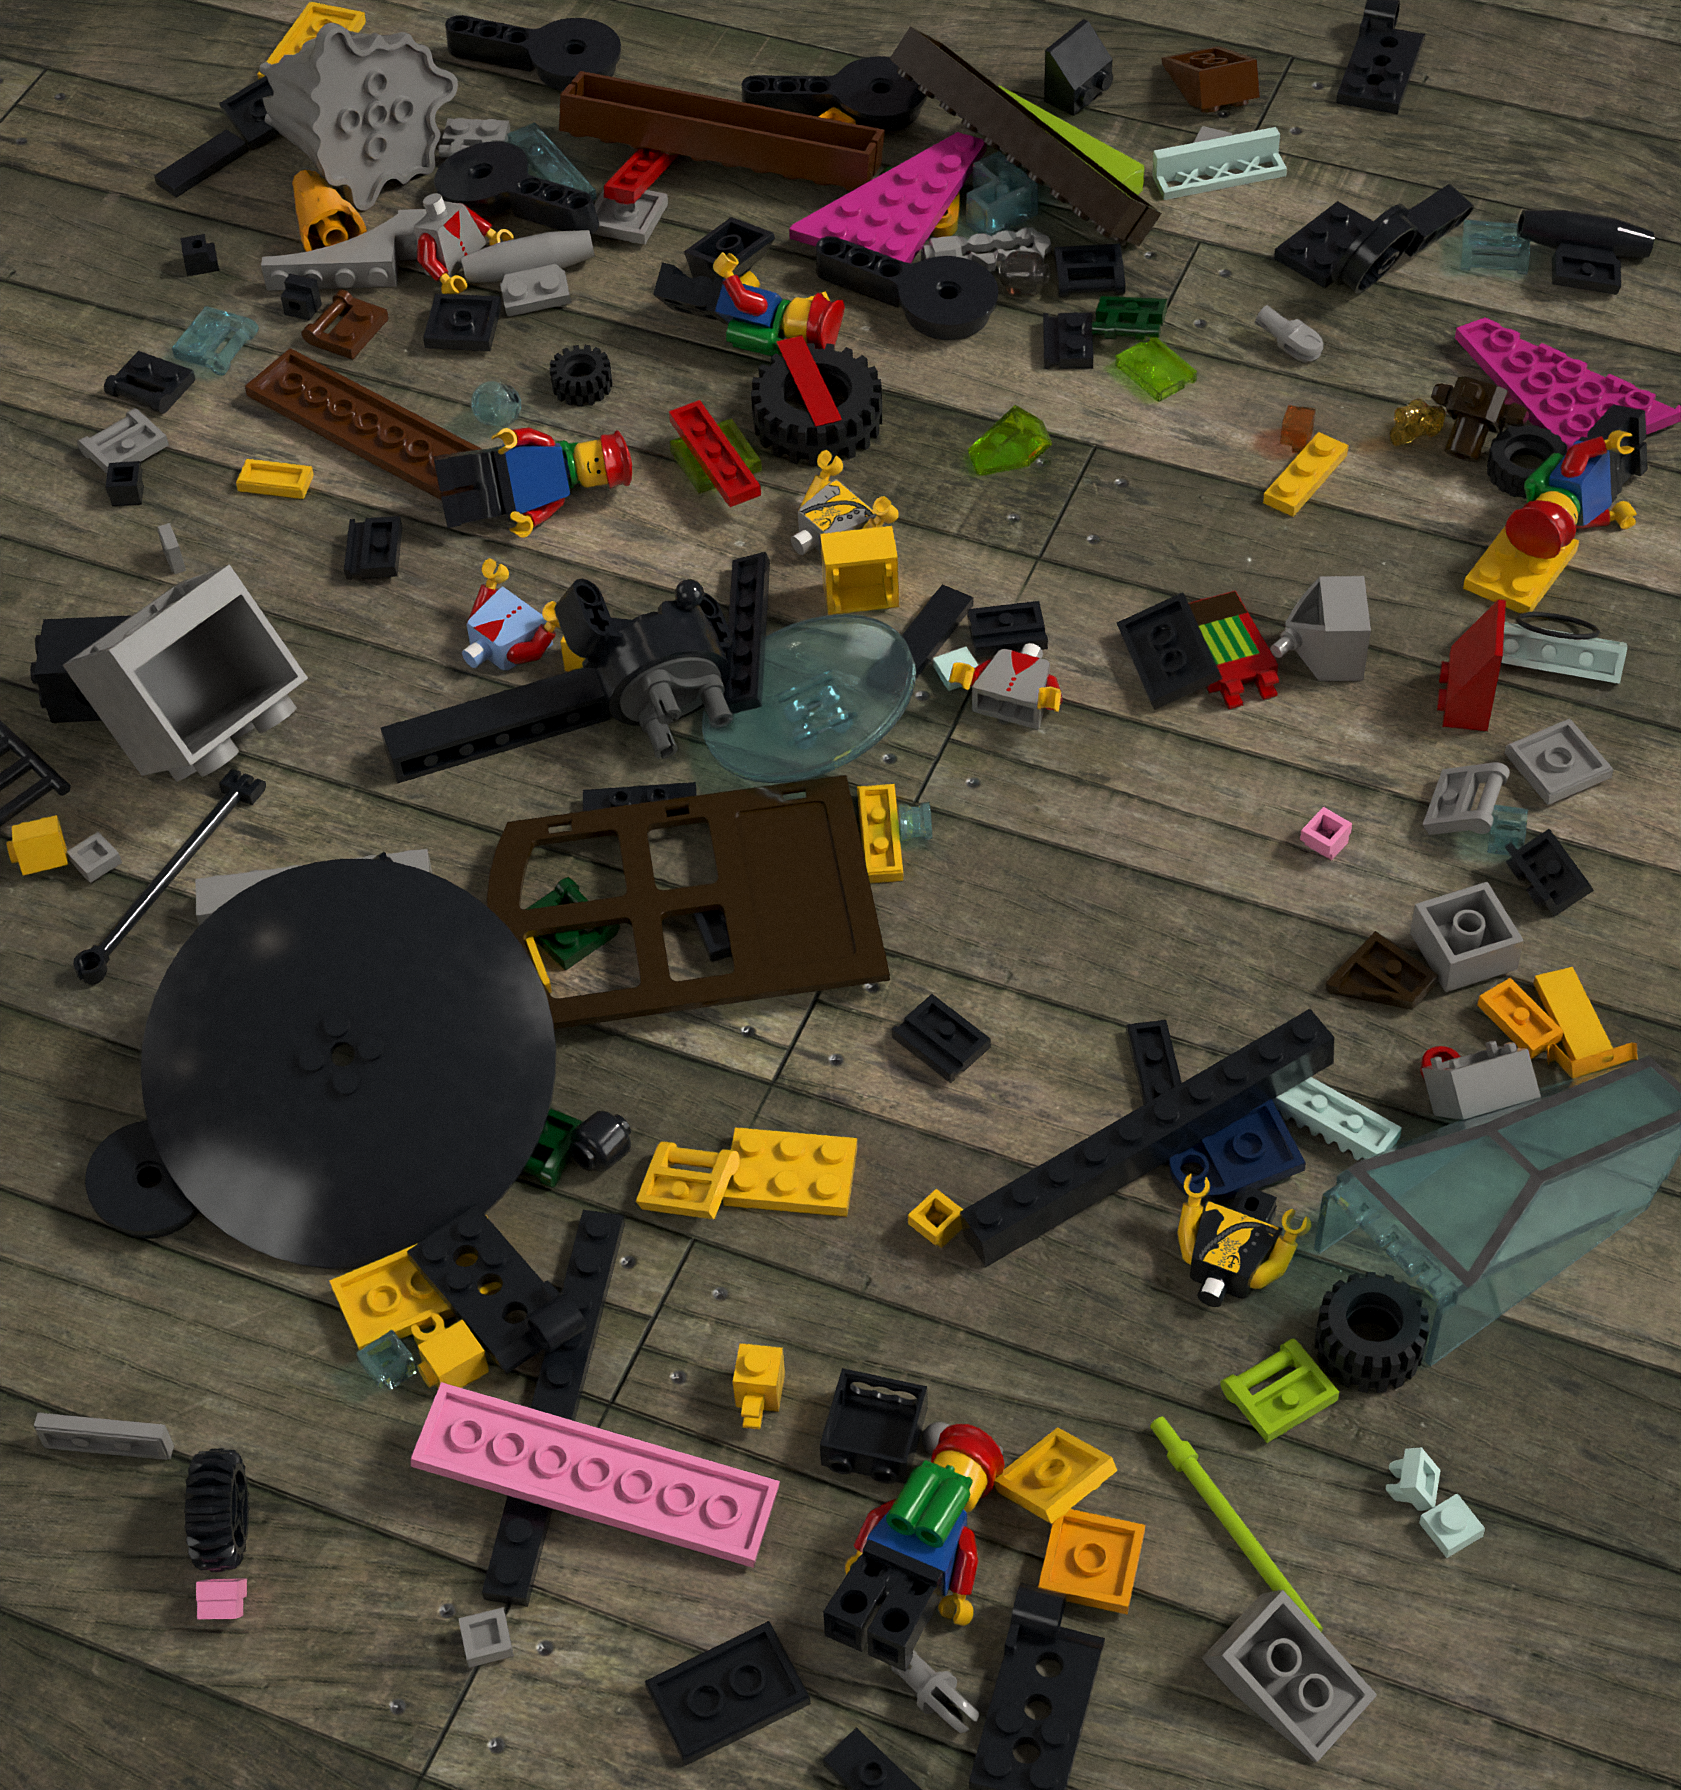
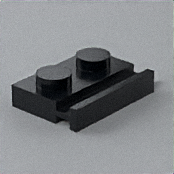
M1043 313L1044 369H1049V365H1059V369H1093L1092 313H1058V317H1048V313Z
M400 516L365 518V522L356 523L355 519L349 520L344 564L347 580H352V576L361 575L362 579L398 577L403 527Z
M1039 601L967 609V620L975 650V658L994 656L1002 649L1021 652L1023 646L1028 643L1037 645L1041 650L1048 649V637L1045 633V624Z
M933 994L910 1012L899 1027L894 1026L892 1028V1038L949 1083L955 1080V1076L960 1071L964 1072L991 1048V1038Z

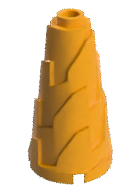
M305 169L294 176L292 185L301 242L305 252L332 246L367 232L362 217L351 203L342 199L331 184L316 171Z

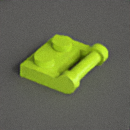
M1294 1338L1281 1344L1280 1351L1238 1376L1231 1374L1220 1381L1221 1389L1226 1398L1238 1406L1266 1443H1269L1335 1403L1339 1397L1337 1388ZM1289 1365L1296 1368V1370L1256 1394L1252 1395L1249 1392V1389Z

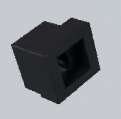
M205 234L180 238L187 276L220 271L214 242L207 243Z
M289 274L284 281L286 289L280 296L284 314L310 321L322 305L317 279Z
M140 461L109 463L105 488L112 506L142 505L144 485Z
M1247 1186L1244 1193H1236L1229 1209L1272 1224L1277 1210V1197Z

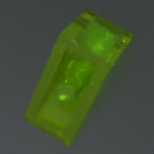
M1014 405L968 449V453L976 473L984 476L1030 466L1052 445V441L1043 420Z

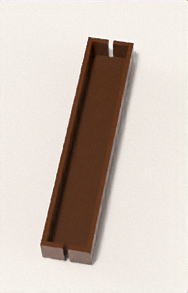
M580 71L571 81V84L560 94L559 131L569 132L574 137L589 136L599 138L604 143L619 142L630 144L635 149L650 148L660 150L662 154L686 155L695 161L711 160L721 162L726 167L741 166L752 168L756 173L772 172L782 174L787 179L802 178L812 180L815 184L823 186L830 184L843 186L848 191H853L873 180L881 166L885 132L883 129Z

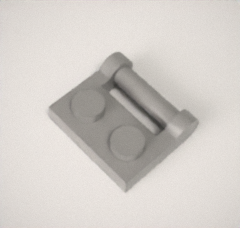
M134 408L125 414V418L94 436L81 438L77 441V445L87 459H92L107 473L109 463L141 462L169 446L167 436L138 409Z
M1492 762L1442 769L1423 822L1427 833L1435 835L1468 830L1478 834L1488 833L1493 824L1492 812L1500 788L1506 784L1509 777V768L1502 763ZM1486 783L1477 810L1471 811L1479 784Z

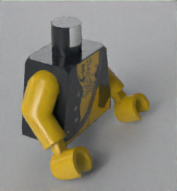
M1189 1174L1184 1181V1189L1189 1197L1188 1202H1184L1182 1205L1177 1236L1182 1258L1191 1265L1190 1278L1202 1284L1197 1294L1199 1300L1208 1306L1219 1307L1226 1293L1240 1299H1245L1253 1289H1262L1282 1277L1298 1246L1295 1242L1297 1236L1307 1234L1311 1228L1310 1218L1306 1216L1302 1226L1299 1229L1293 1230L1290 1222L1296 1210L1290 1209L1286 1211L1282 1217V1226L1286 1232L1282 1236L1283 1228L1211 1201L1207 1200L1203 1207L1200 1205L1201 1198L1209 1193L1210 1182L1206 1177L1204 1190L1200 1193H1193L1189 1188L1192 1174Z

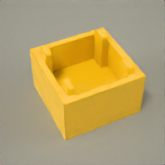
M892 526L820 534L822 578L828 615L899 607L898 556Z

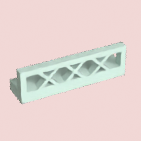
M1276 127L1154 150L1152 177L1164 200L1284 177L1287 174V168L1278 153L1280 133ZM1271 161L1274 167L1270 168L1258 166V164ZM1231 169H1239L1244 172L1239 174H1233L1227 171ZM1206 174L1212 176L1213 179L1202 180L1197 177ZM1178 181L1183 184L1168 187L1166 182Z
M1505 622L1501 663L1620 684L1627 652V643L1601 638L1585 640L1557 638L1530 631L1519 624Z

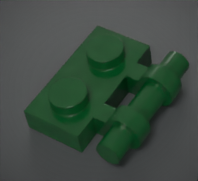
M1101 296L1095 311L1096 321L1092 323V335H1105V339L1128 336L1142 341H1146L1147 337L1160 338L1161 326H1163L1167 313V299Z

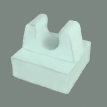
M1422 1447L1405 1449L1403 1459L1389 1464V1470L1396 1478H1401L1400 1482L1397 1484H1387L1386 1491L1395 1501L1412 1503L1418 1511L1430 1510L1436 1504L1440 1469Z

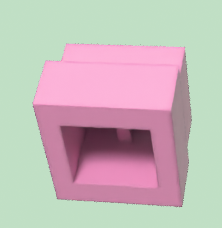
M1323 807L1301 830L1300 840L1305 843L1304 845L1332 861L1348 844L1352 823Z
M247 1578L205 1579L196 1582L197 1619H237L242 1617L243 1598L247 1597Z

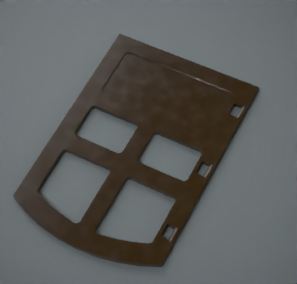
M847 775L507 822L496 847L489 875L487 907L507 925L528 956L529 953L524 942L528 937L623 923L630 924L633 929L640 975V984L637 987L565 998H553L541 980L548 998L554 1029L890 981L889 968ZM801 792L806 794V798L785 801L783 797L786 794ZM689 808V814L667 817L666 811ZM697 823L707 824L710 830L718 880L711 884L659 890L655 885L648 833L654 829ZM571 825L572 827L571 831L549 833L548 829ZM604 836H616L619 839L627 890L623 896L527 910L520 908L526 869L532 850L536 846ZM721 910L726 920L734 965L733 972L682 981L672 980L669 972L662 920L667 917Z

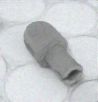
M1268 305L1264 306L1258 313L1254 323L1276 337L1277 346L1281 350L1304 363H1310L1319 358L1323 350V340L1316 331L1299 319L1289 321Z
M914 1649L913 1658L910 1662L911 1669L907 1668L905 1672L892 1666V1671L900 1676L917 1693V1706L925 1714L937 1712L959 1733L967 1732L970 1729L944 1705L950 1699L972 1720L977 1721L979 1711L955 1690L957 1680L949 1671L935 1672L917 1655Z

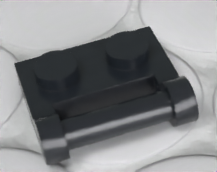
M1120 244L1055 247L1054 259L1059 298L1069 297V294L1114 291L1115 295L1125 294L1126 283ZM1109 276H1113V278H1103V279L1069 280V279H1075V278L1109 277Z
M137 351L116 375H109L104 383V391L106 394L114 397L121 395L151 406L152 410L164 414L196 379L192 369Z

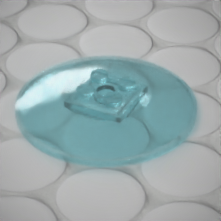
M851 614L827 615L807 619L784 627L766 636L762 707L732 714V722L721 728L711 727L704 708L702 718L704 740L714 759L725 770L735 776L754 782H796L838 769L875 746L887 735L903 715L913 694L916 680V668L912 653L904 638L895 629L871 617ZM819 707L817 710L809 712L811 709Z

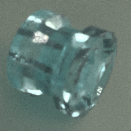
M921 802L916 807L899 804L902 842H909L913 837L932 840L930 802Z

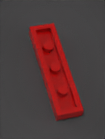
M650 148L638 149L604 185V198L613 199L619 204H634L680 154H662L660 150Z
M700 400L669 411L670 423L729 507L761 496V485Z

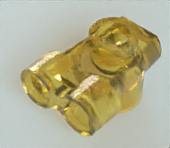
M1414 399L1407 406L1396 408L1394 412L1395 426L1390 430L1392 444L1399 446L1411 443L1414 438L1420 436H1436L1443 428L1446 416L1445 409L1440 405L1430 406L1422 399Z

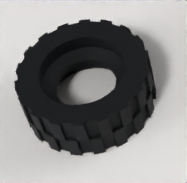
M1536 425L1508 427L1505 431H1500L1491 442L1487 475L1490 476L1491 483L1496 485L1498 490L1503 493L1506 492L1513 497L1517 496L1527 499L1524 482L1536 469L1519 467L1513 464L1510 458L1515 455L1524 454L1532 455L1545 461L1553 453L1565 456L1567 445L1565 442H1562L1559 435H1555L1547 428L1543 429Z

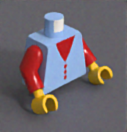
M489 558L482 565V573L488 578L486 584H481L467 621L470 646L462 651V656L472 668H477L488 659L501 670H510L519 664L539 660L546 649L553 645V638L556 635L554 630L556 628L561 629L554 610L556 602H548L544 606L542 614H540L503 586L500 589H496L497 584H501L508 579L509 572L506 566L500 564L497 572L493 574L496 568V561Z

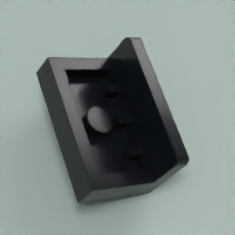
M1550 829L1518 850L1512 842L1505 845V848L1512 857L1506 861V864L1518 881L1526 877L1531 884L1525 890L1538 909L1546 905L1555 917L1594 891Z

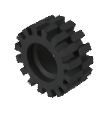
M574 345L573 351L564 348L562 349L563 355L559 353L554 355L555 360H551L549 369L553 393L557 395L558 400L562 402L566 399V404L571 406L574 401L577 402V406H583L584 401H588L589 405L595 404V398L601 401L604 399V394L608 395L610 393V387L613 384L610 360L605 352L601 353V349L595 347L591 351L590 345H585L584 349H579V345ZM578 374H589L583 377H573Z

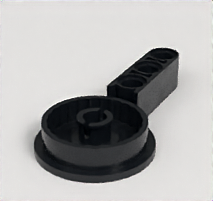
M464 15L452 16L445 23L448 52L452 56L531 72L532 63L542 82L559 91H564L580 71L613 77L616 64L621 57V42L617 33L606 24L587 18L560 19L536 29Z
M886 56L867 57L853 61L832 76L754 75L746 77L741 84L742 102L816 117L832 107H840L843 113L856 120L857 125L883 129L885 132L899 130L913 123L919 116L927 96L918 90L919 84L915 81L910 82L896 72L899 67L889 60L890 57Z
M484 142L466 147L447 158L435 174L434 184L437 193L442 196L444 201L462 203L481 217L496 215L512 208L513 214L516 217L560 231L589 230L590 234L597 231L600 225L592 197L589 193L529 175V163L524 151L511 143Z
M1448 184L1409 210L1403 204H1397L1389 208L1374 220L1346 250L1334 268L1331 280L1336 285L1346 284L1356 294L1364 292L1381 279L1404 253L1411 258L1458 227L1473 211L1474 205L1456 188Z
M834 236L821 238L816 244V274L819 278L899 308L900 302L910 325L918 332L931 338L957 340L977 333L987 324L990 314L994 311L998 302V285L994 276L979 263L966 258L937 256L917 263H906Z
M147 1120L135 1122L116 1130L105 1138L92 1154L85 1175L86 1192L96 1214L104 1222L122 1233L146 1239L164 1237L187 1226L200 1212L171 1177L158 1153ZM160 1176L161 1181L158 1185L152 1188H144L145 1184L157 1181Z

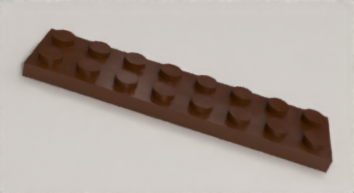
M291 348L245 385L247 396L440 500L441 495L433 456L482 449ZM472 485L454 488V490L471 487Z

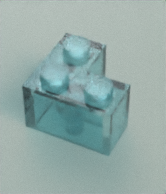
M1000 151L973 163V190L966 193L967 225L977 234L992 236L997 232L1009 230L1037 216L1038 183L1029 178L1019 167L1009 162Z

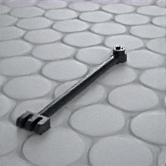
M234 768L224 776L219 785L221 793L225 794V796L97 946L93 945L91 949L83 950L76 955L73 965L80 981L83 980L89 985H94L104 979L108 970L107 963L110 960V954L240 801L253 805L265 791V781L258 778L254 780L253 776L246 773L241 776V771Z

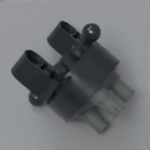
M577 579L556 603L554 608L565 641L574 654L586 658L582 662L584 668H594L612 716L624 724L641 726L642 731L648 734L656 758H669L678 751L677 744L668 724L673 723L675 720L684 718L704 707L711 727L721 728L732 722L733 715L728 708L723 694L725 691L724 687L730 677V667L724 653L732 645L733 639L718 602L709 594L704 593V589L699 582L693 579L683 580L674 591V601H663L658 607V612L643 614L631 620L612 618L599 588L589 580Z

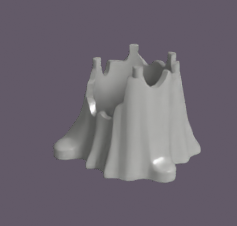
M328 23L322 26L316 38L302 45L299 53L284 55L279 63L271 65L263 62L260 65V73L267 76L274 91L273 96L263 98L267 111L265 122L307 154L329 184L333 186L341 185L346 200L352 206L359 210L371 208L375 204L382 187L390 179H396L402 184H406L417 174L428 175L433 172L435 168L434 151L440 139V130L436 125L435 115L444 103L449 102L455 96L458 81L451 72L436 67L430 49L423 44H417L410 34L406 32L392 35H379L375 32L372 34L349 31L337 23Z

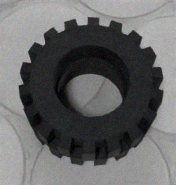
M1366 1272L1364 1278H1360L1357 1273L1348 1275L1347 1283L1342 1280L1337 1281L1333 1284L1332 1292L1327 1291L1323 1297L1315 1334V1348L1318 1349L1317 1357L1320 1364H1327L1326 1372L1332 1378L1337 1375L1340 1376V1384L1347 1388L1351 1384L1359 1386V1392L1368 1393V1388H1376L1377 1393H1383L1387 1391L1388 1385L1391 1384L1394 1389L1403 1386L1405 1378L1411 1380L1416 1374L1417 1366L1420 1367L1429 1334L1430 1324H1427L1429 1314L1427 1308H1421L1423 1300L1418 1293L1411 1295L1409 1293L1411 1286L1404 1281L1400 1284L1393 1282L1394 1276L1385 1274L1384 1278L1376 1277V1272ZM1360 1323H1373L1385 1328L1393 1338L1382 1342L1368 1341L1357 1336L1350 1327Z

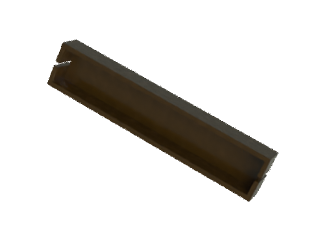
M910 26L889 59L899 67L896 71L899 75L910 82L915 81L919 84L918 90L931 99L935 97L941 102L939 106L953 116L958 115L962 118L961 124L974 133L979 132L985 136L983 138L985 143L997 151L1001 149L1006 153L1005 158L1009 162L1029 171L1027 176L1042 186L1045 184L1051 189L1049 193L1063 203L1068 202L1072 205V211L1085 221L1090 220L1096 224L1095 230L1110 240L1113 238L1124 246L1127 242L1137 246L1141 245L1161 216V212L944 43Z

